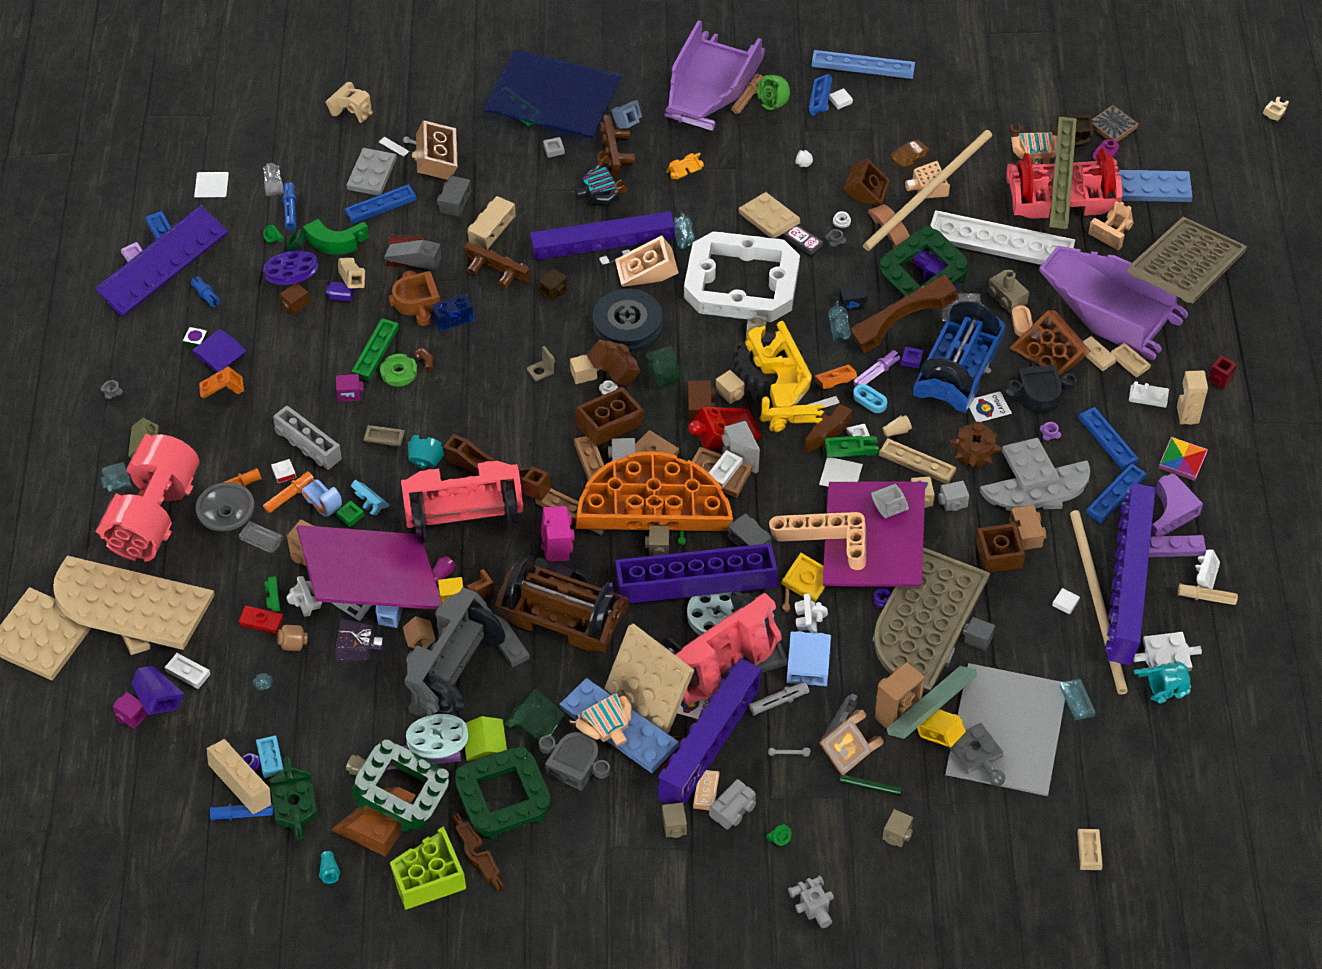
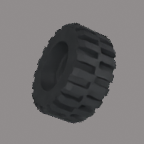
M765 332V336L761 339L763 347L769 346L776 338V332L774 334ZM746 338L735 350L733 373L745 383L744 395L747 397L751 396L755 401L762 400L763 397H768L772 401L770 388L772 384L777 382L778 375L777 373L764 374L754 367L756 365L753 359L754 354L748 350L745 344ZM797 346V348H798V350H799V352H800V354H801V356H802V358H803V360H804V355L802 354L803 351H802V349H801L799 346ZM783 350V351H780V352L778 353V355L776 356V357L782 356V358H788L784 350Z

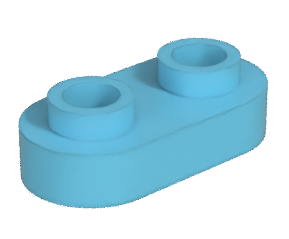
M860 384L854 388L853 398L856 402L874 413H881L886 410L887 399L884 395L865 384Z

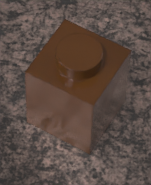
M294 283L280 293L281 307L292 315H295L310 304L308 291L298 283Z

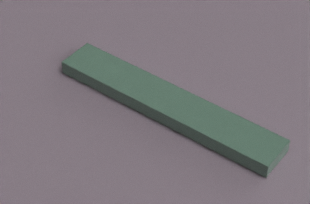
M959 666L887 728L888 735L905 739L977 676L976 669Z

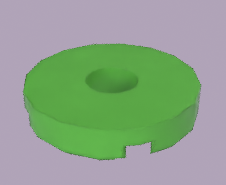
M405 354L391 355L380 365V374L383 381L392 386L407 385L417 376L415 360L407 357ZM396 368H402V369H403V370L400 371V372L394 371Z

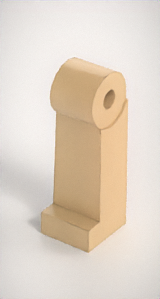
M339 258L338 271L348 288H364V268H359L354 258Z

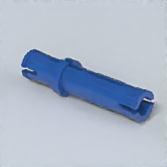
M286 183L283 186L284 196L282 198L285 206V228L287 230H294L297 227L295 185L293 183Z

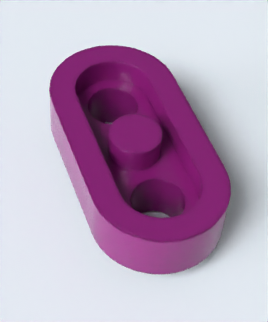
M1111 139L1104 140L1093 153L1092 161H1097L1098 152L1102 148L1105 149L1107 155H1111L1114 158L1118 153L1119 144Z

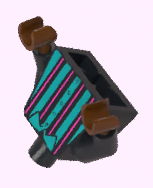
M601 151L597 155L599 162H596L588 173L582 177V188L575 190L578 200L587 197L593 206L610 205L612 202L619 201V193L625 194L627 192L626 183L623 180L615 182L606 166H602L610 162V157L604 151Z

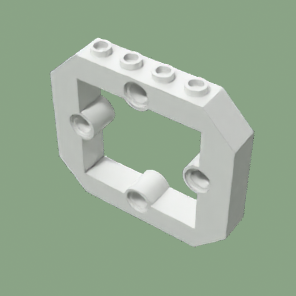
M711 232L692 244L684 284V298L700 314L741 319L758 317L763 318L767 322H773L792 311L800 255L785 240ZM711 254L739 257L744 261L756 259L780 262V267H774L769 272V288L775 292L774 299L746 296L745 292L739 289L733 290L729 294L704 291L705 283H711L715 279L716 264L710 259Z

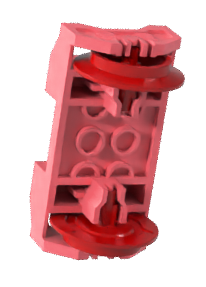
M1105 149L1099 150L1097 161L1073 163L1070 207L1082 206L1084 216L1102 215L1114 209L1116 201L1120 203L1122 200L1121 177L1119 176L1120 173L1117 172V161L1111 155H1107ZM1028 153L1024 154L1023 160L1017 162V166L1008 164L1006 178L1012 193L1014 215H1022L1030 219L1049 218L1055 164L1032 165ZM1112 193L1113 198L1107 199L1108 194ZM1021 198L1025 199L1026 204H1021Z

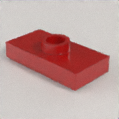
M245 606L239 620V625L277 634L284 617L281 613Z

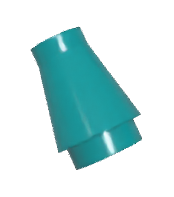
M325 851L321 854L319 877L324 883H335L339 879L340 870L333 852Z

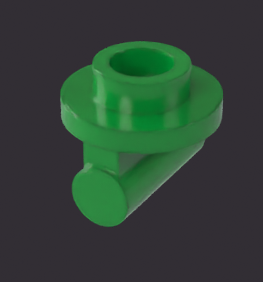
M274 225L266 226L263 235L268 243L282 242L284 240V237Z
M782 824L767 834L766 837L770 842L773 841L775 844L783 846L790 841L792 833L788 826Z

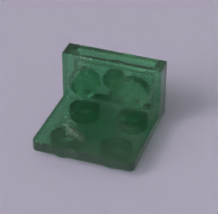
M534 688L523 695L504 725L509 729L521 726L539 742L541 737L551 736L565 714Z

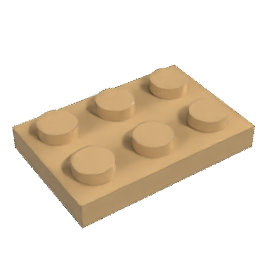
M767 192L739 208L740 215L772 239L800 224V218Z

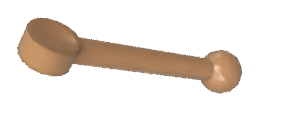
M785 586V604L782 608L784 612H789L791 609L789 605V588Z

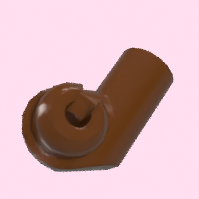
M423 347L416 350L415 357H418V359L423 358L424 370L427 372L433 371V355Z

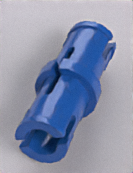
M199 276L195 277L198 282L193 278L191 285L198 291L199 296L205 299L211 307H216L213 301L218 305L220 299L212 292V288L206 285Z

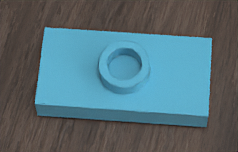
M276 736L256 740L264 778L275 776L284 770Z

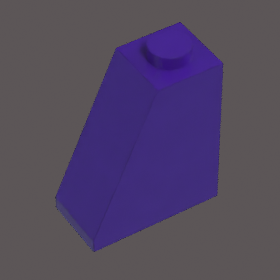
M153 666L139 668L135 672L131 683L146 713L149 715L177 710L184 696L180 689Z

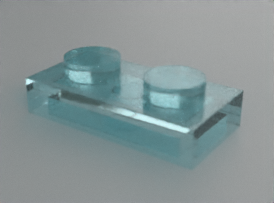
M1076 679L1061 683V691L1075 721L1094 717L1096 712L1081 680Z

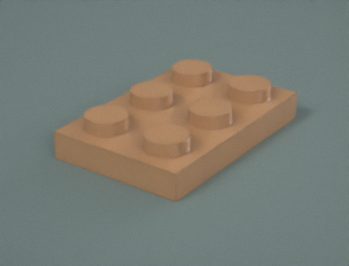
M699 447L692 462L709 473L722 454ZM743 462L723 487L722 492L737 498L752 471V465Z

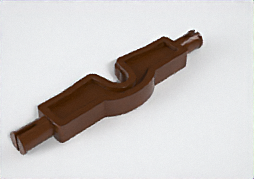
M456 813V816L454 814L452 820L456 824V833L464 844L466 858L472 865L479 868L488 883L492 881L497 891H500V888L502 890L505 886L499 878L500 871L494 863L490 852L475 853L477 849L482 847V839L468 821L464 822L459 813Z

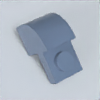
M638 100L611 110L616 128H629L639 123V118L642 117Z

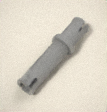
M805 681L792 687L786 686L780 692L750 703L749 708L755 716L787 701L789 703L793 702L795 698L808 694L809 688Z

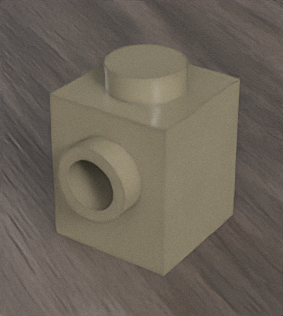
M650 526L649 537H645V548H649V556L669 554V526Z
M683 802L662 805V818L666 837L678 838L682 835H687V822Z
M894 809L884 828L883 840L890 845L902 847L905 840L909 841L912 836L913 817Z

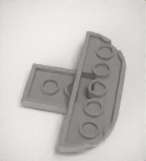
M1038 438L1002 446V453L1016 478L981 486L980 493L992 505L995 506L997 504L1006 507L1008 511H1011V508L1034 505L1036 509L1047 504L1068 501L1080 495L1087 483H1089L1090 466L1088 461L1054 468Z

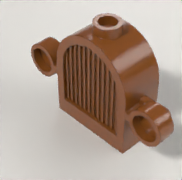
M414 271L404 272L402 278L393 285L392 295L388 296L391 306H394L401 314L408 316L416 315L417 323L421 326L430 324L431 311L441 309L440 297L431 271L416 274Z

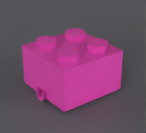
M567 506L543 508L541 523L543 544L541 549L544 550L545 559L551 562L569 561V555L573 553L572 541H574V530H570L572 517L567 512Z

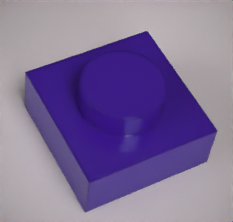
M905 347L901 365L919 369L923 350Z

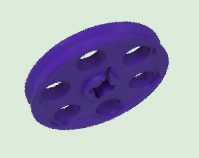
M289 251L269 259L264 264L263 271L268 282L288 285L310 278L318 270L316 256L311 252Z

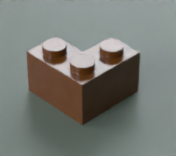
M599 339L586 355L594 368L608 371L614 383L618 385L629 386L641 372L637 361L631 356L629 348L624 344Z

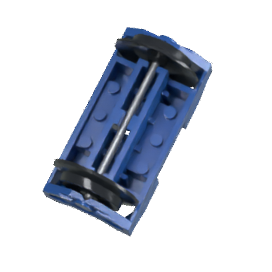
M962 301L953 305L927 361L924 362L921 368V373L914 385L913 395L920 398L934 397L949 402L956 410L966 413L978 392L979 381L988 363L991 365L1004 335L1005 324L992 310L979 302Z

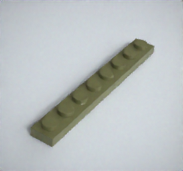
M1059 117L1049 225V227L1068 228L1076 118Z

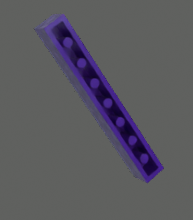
M671 211L530 232L534 260L644 244L660 236H663L665 240L675 239V225Z

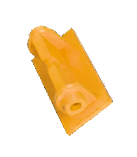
M693 153L689 154L681 161H672L666 173L671 172V178L677 180L688 175L686 169H688L690 174L701 170L704 164L702 160H698L700 153L695 155Z

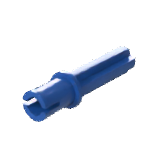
M272 803L254 815L245 805L231 806L229 804V806L210 807L211 820L230 819L232 821V818L273 815Z

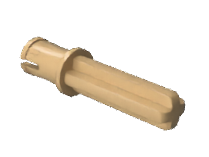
M1179 583L1177 591L1178 596L1195 598V600L1203 599L1235 605L1238 600V594L1202 588L1200 585L1196 587Z

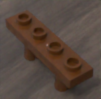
M604 115L603 122H600L599 130L603 133L602 145H605L604 152L610 157V162L606 164V167L610 170L612 177H618L620 164L634 165L635 162L634 153L618 152L615 140H629L630 129L614 128L611 115Z
M467 242L464 246L466 256L473 259L467 268L469 274L476 276L482 265L485 264L504 273L498 281V285L503 289L508 288L513 278L526 283L530 281V269L525 264L516 263L511 258L502 257L495 251L486 250L476 243Z

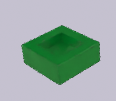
M349 501L336 512L337 517L349 527L364 516V511L352 501Z

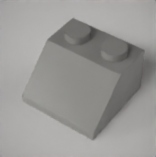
M743 421L724 427L722 454L727 450L743 458L744 463L752 465L751 472L758 473L760 449L747 422Z

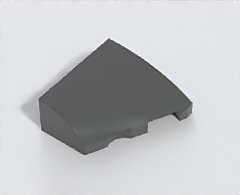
M851 694L844 699L822 739L849 718L856 707L857 695Z

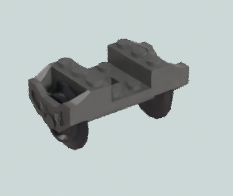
M462 587L460 592L447 598L443 605L437 608L435 616L437 617L439 640L433 643L431 651L417 645L414 651H411L407 656L408 675L405 678V685L411 690L409 712L419 717L431 716L438 711L442 713L461 711L465 706V700L454 684L479 643L498 646L505 641L504 629L498 618L487 607V603L478 593Z

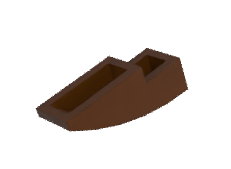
M839 404L831 416L823 414L821 416L823 420L820 423H816L805 439V451L810 452L825 445L824 440L826 438H834L842 433L852 420V409Z

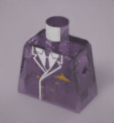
M341 619L335 648L337 662L370 659L371 649H383L384 639L382 637H373L371 625Z

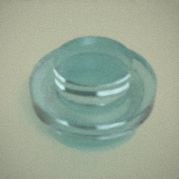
M262 673L258 674L252 682L257 690H264L272 686L273 677Z

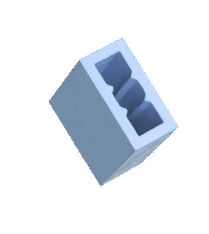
M802 631L791 632L787 683L799 684L805 681L807 685L827 686L831 635L805 633Z

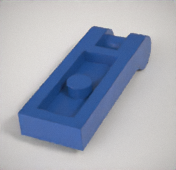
M829 73L814 80L809 105V112L812 116L819 114L820 111L824 112L829 109L828 98L832 83V77Z

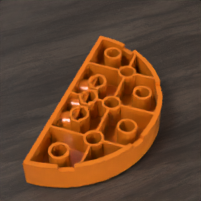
M651 451L632 453L619 460L614 459L600 468L590 478L579 499L575 529L650 530V526H669V530L728 531V525L732 523L733 517L730 503L722 492V487L706 470L690 460L685 461L677 458V455Z

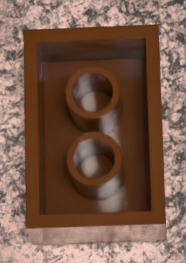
M621 387L577 406L574 423L595 446H598L642 426L644 410Z

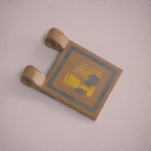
M855 710L848 719L819 742L840 774L845 775L869 753L884 743L881 736H874L867 742L855 725L866 717L863 710Z

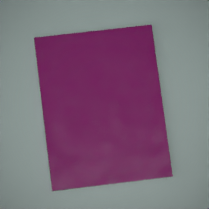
M829 482L827 514L858 512L863 514L865 518L866 566L861 570H854L849 566L847 538L825 539L823 586L922 587L925 482ZM896 484L903 492L909 509L884 518L875 506L871 493Z

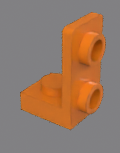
M226 367L199 383L200 397L204 399L225 386L240 394L244 391L243 378L230 367Z

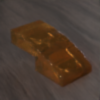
M915 140L897 149L890 157L901 166L914 164L917 157L928 155L930 149L919 140Z

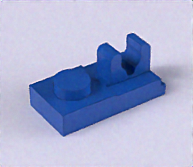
M162 211L145 218L155 240L171 229Z

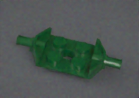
M285 757L283 758L284 770L269 779L275 821L277 825L293 828L295 839L299 840L298 832L300 833V838L303 839V826L318 816L310 772L293 768L291 757H287V764ZM293 798L300 800L296 805L289 804V801Z

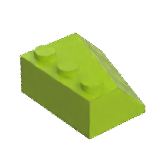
M444 826L431 838L427 837L422 840L421 845L415 849L410 848L390 862L405 910L466 889L463 870Z

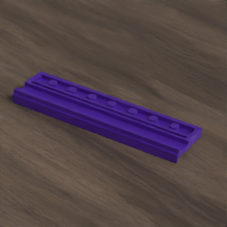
M201 205L96 287L97 294L102 295L108 301L107 303L124 317L228 234V230Z

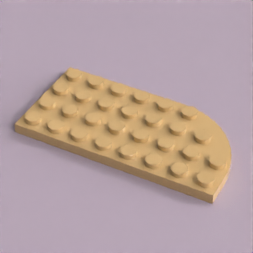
M67 556L61 564L53 584L54 596L58 607L73 621L91 628L184 650L214 597L213 590Z

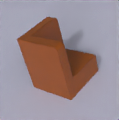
M483 569L480 571L481 579L468 585L467 589L478 593L483 600L494 596L493 581Z

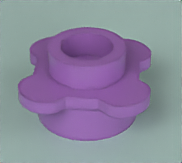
M1047 422L1040 426L1039 430L1043 433L1044 440L1049 441L1050 439H1059L1061 437L1056 423Z

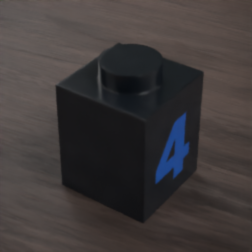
M862 284L840 286L839 300L843 312L864 309L868 298L867 292L863 291Z

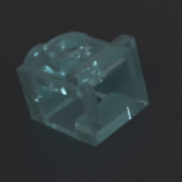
M124 462L101 469L103 476L100 477L103 488L107 487L108 491L120 489L124 486L132 487Z

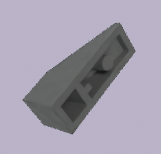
M426 240L390 244L384 259L436 271L441 260V247L439 243Z

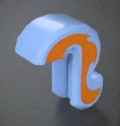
M313 480L312 483L302 488L304 498L309 503H313L321 515L329 517L341 508L342 499L335 487L328 490L319 480Z

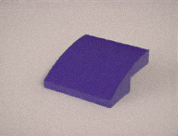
M219 329L194 348L192 352L204 365L207 363L215 373H218L242 357L246 350L231 336Z

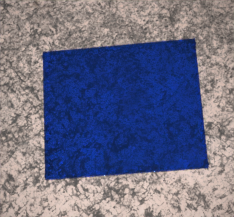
M515 49L485 107V111L593 138L621 80V75Z

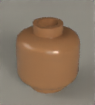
M284 625L282 629L278 630L277 643L281 645L283 650L300 651L303 644H307L308 636L300 625Z

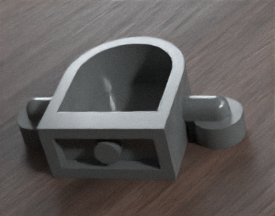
M570 733L564 736L557 745L555 744V739L549 735L543 736L539 740L540 751L545 754H551L545 763L546 775L582 791L593 773L600 779L606 778L610 774L609 763L605 760L598 761V746L595 739L584 733Z

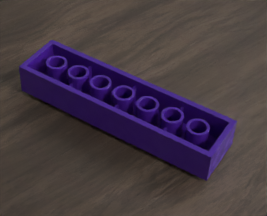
M771 543L615 560L619 595L628 597L629 603L729 593L734 590L748 591L777 587V566Z
M741 658L736 664H732L728 677L722 679L718 692L712 694L708 707L702 709L698 722L692 724L688 737L682 739L678 752L672 754L668 767L666 769L663 768L658 777L660 784L657 789L660 801L666 804L683 802V806L685 805L704 772L709 768L749 707V704L757 695L762 668Z

